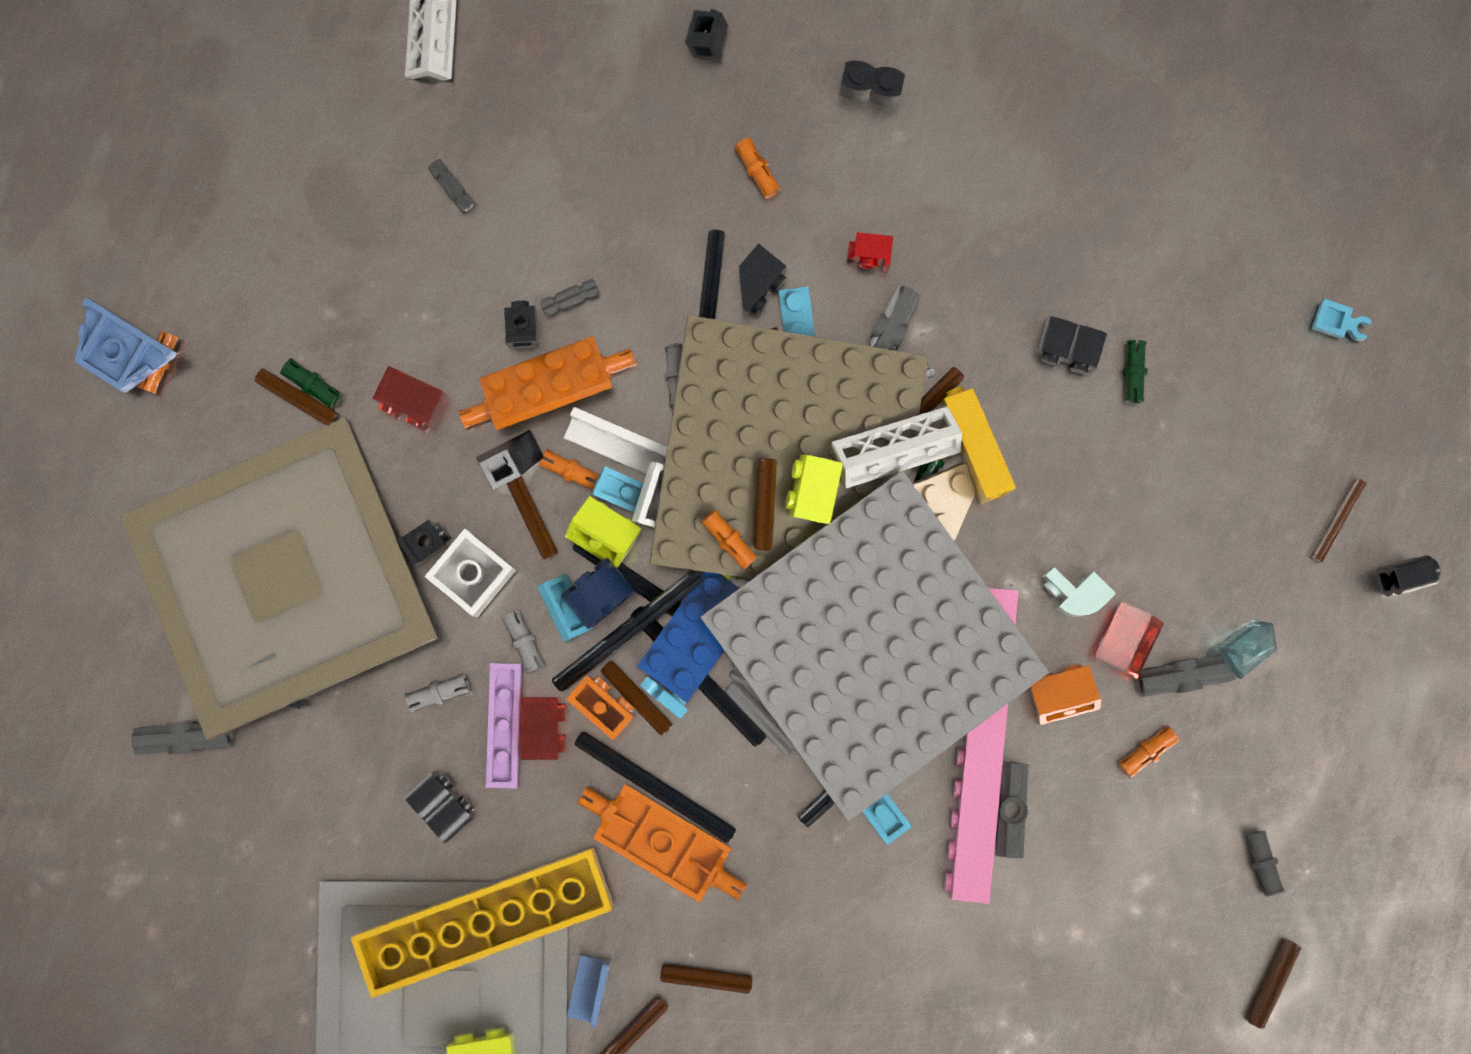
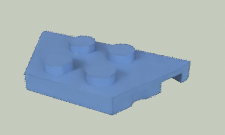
M87 297L84 298L82 306L87 309L85 323L79 326V345L76 348L75 363L116 389L125 393L174 359L178 354Z

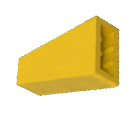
M961 386L946 392L947 397L942 400L941 404L943 408H949L962 432L960 455L962 461L968 465L979 505L1008 495L1016 489V486L974 389L971 388L965 391L964 387Z

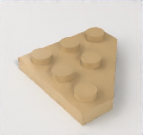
M964 462L912 483L954 541L976 493L968 465Z

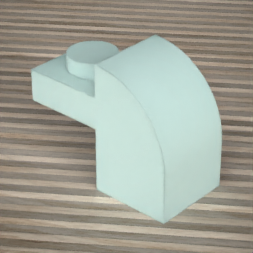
M1055 567L1050 568L1041 577L1046 582L1043 585L1044 588L1053 597L1058 598L1060 596L1062 598L1055 609L1062 614L1072 617H1080L1097 612L1116 594L1095 572L1088 573L1075 587Z

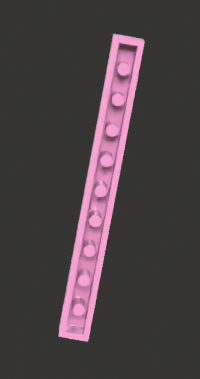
M988 588L1014 625H1016L1019 591ZM1008 704L967 733L963 739V748L957 749L956 766H960L961 770L960 779L954 780L953 797L958 798L957 810H952L950 817V829H955L954 841H949L947 849V860H952L951 873L946 872L944 880V891L949 892L948 897L952 900L990 903Z

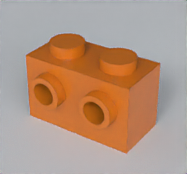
M1072 665L1064 669L1062 673L1054 675L1048 673L1029 687L1040 725L1101 708V699L1090 665L1084 667L1082 665Z
M586 675L566 700L609 738L615 740L636 717L631 713L634 707L621 695L618 699H615L608 692L611 686L597 675L593 679L591 676Z

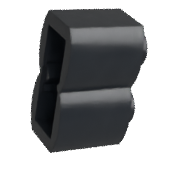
M863 61L845 62L839 94L851 101L862 102L869 100L880 107H896L899 104L905 74L892 67L874 68Z
M1048 316L1045 320L1035 354L1041 356V361L1057 366L1059 362L1070 365V370L1073 372L1088 374V371L1094 372L1097 369L1107 333L1091 327L1078 325L1065 319Z
M1424 555L1379 567L1376 574L1382 593L1389 597L1436 585L1439 582L1441 571L1435 559L1429 555Z
M433 771L406 794L404 799L426 822L435 835L446 844L475 818V815L472 813L475 807L464 795L459 798L451 788L454 784L445 773L441 772L438 774L436 771Z

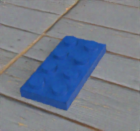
M703 573V583L687 595L636 666L685 703H688L724 652L722 646L701 619L702 615L739 589L738 586L721 574Z

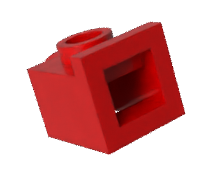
M857 232L855 241H849L847 259H852L853 263H859V267L864 269H876L878 265L883 266L882 272H888L891 264L893 236Z

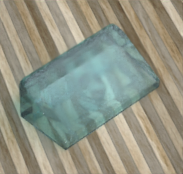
M1253 620L1219 646L1222 656L1237 678L1242 679L1278 650L1273 623Z

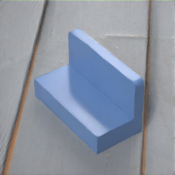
M580 954L567 1014L568 1018L590 1022V1026L596 1028L610 969V959Z

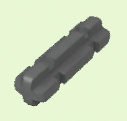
M438 159L430 164L428 167L430 173L435 179H438L439 184L449 197L456 201L455 204L462 213L470 211L475 206L474 200L466 193L451 171H448L449 169L444 162Z
M589 279L582 282V286L578 287V285L556 293V296L553 298L548 296L541 299L540 305L544 314L549 316L556 313L559 308L563 310L584 301L583 298L585 297L590 299L597 296L599 290L595 281Z

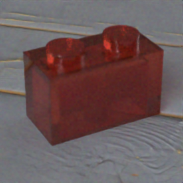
M388 366L372 399L380 404L378 407L380 411L393 417L398 412L407 417L406 423L422 430L424 425L433 428L448 395L438 388Z
M1121 602L1119 608L1111 616V625L1105 637H1102L1097 645L1095 658L1108 667L1138 679L1164 623L1154 614Z
M521 697L520 760L561 759V753H566V734H561V722H566V703H561V697Z

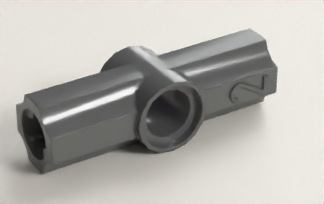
M897 285L884 314L881 313L871 333L870 338L872 339L868 346L898 350L909 327L907 324L919 303L921 295L906 286Z
M1231 654L1200 660L1197 658L1171 662L1167 666L1137 671L1138 686L1142 697L1174 691L1176 693L1203 689V686L1236 680V668Z
M196 721L167 723V726L133 728L131 736L132 748L135 755L163 752L180 754L197 752L200 749H221L231 747L232 730L211 740H206L200 723H196Z
M1003 762L995 856L1005 858L1024 857L1025 822L1028 815L1027 786L1029 764ZM1011 801L1017 802L1020 809L1019 814L1014 818H1008L1005 815V806Z

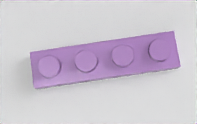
M490 663L486 788H518L522 664Z

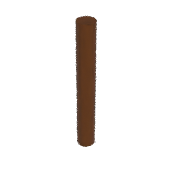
M1355 478L1311 558L1319 563L1324 561L1367 485L1363 480Z

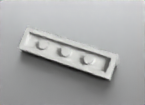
M410 0L405 77L415 79L428 75L442 81L451 79L456 0H425L421 10V0ZM423 25V33L418 39L419 30ZM421 54V67L416 68L417 59Z
M573 407L570 414L572 420L565 433V440L645 475L650 462L665 465L666 446Z
M944 407L833 441L832 449L838 461L843 463L841 480L845 488H849L961 453L962 432L949 408ZM944 419L948 427L943 429L930 427L932 422ZM908 429L919 432L918 436L914 438H907L901 436V434ZM879 438L890 441L889 445L885 447H878L872 445V443ZM855 447L861 449L859 455L846 458L843 450Z

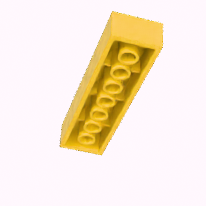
M592 847L361 931L350 938L370 997L374 998L613 910L614 903L595 849Z

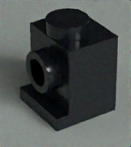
M713 9L693 11L685 43L693 58L722 59L723 54L721 50L728 29V23L722 12Z
M529 301L511 302V307L504 308L505 343L509 348L539 346L536 307L529 306ZM519 317H524L526 319L525 324L520 327L516 326L515 320Z
M430 520L425 521L403 537L401 536L397 539V542L411 563L416 567H420L449 547L445 542L448 535L439 522L433 524ZM423 535H427L429 538V543L426 546H420L419 538Z

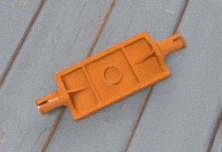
M594 336L480 377L479 380L485 396L483 402L463 410H458L459 417L465 429L490 419L491 422L493 421L496 430L610 389L612 388L609 380L612 377L611 374L637 365L630 347L604 357V355H600Z
M628 784L624 785L616 800L612 799L611 801L591 790L590 787H586L582 794L593 800V802L581 796L577 804L601 817L600 821L602 823L593 836L595 840L699 903L708 888H713V886L733 897L736 901L739 900L742 895L741 892L731 886L744 892L748 883L723 870L724 866L722 865L732 849L730 846Z

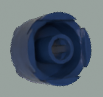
M608 557L594 567L595 571L591 573L587 571L574 582L575 585L571 586L560 596L587 629L602 621L612 610L620 606L635 592L632 585Z

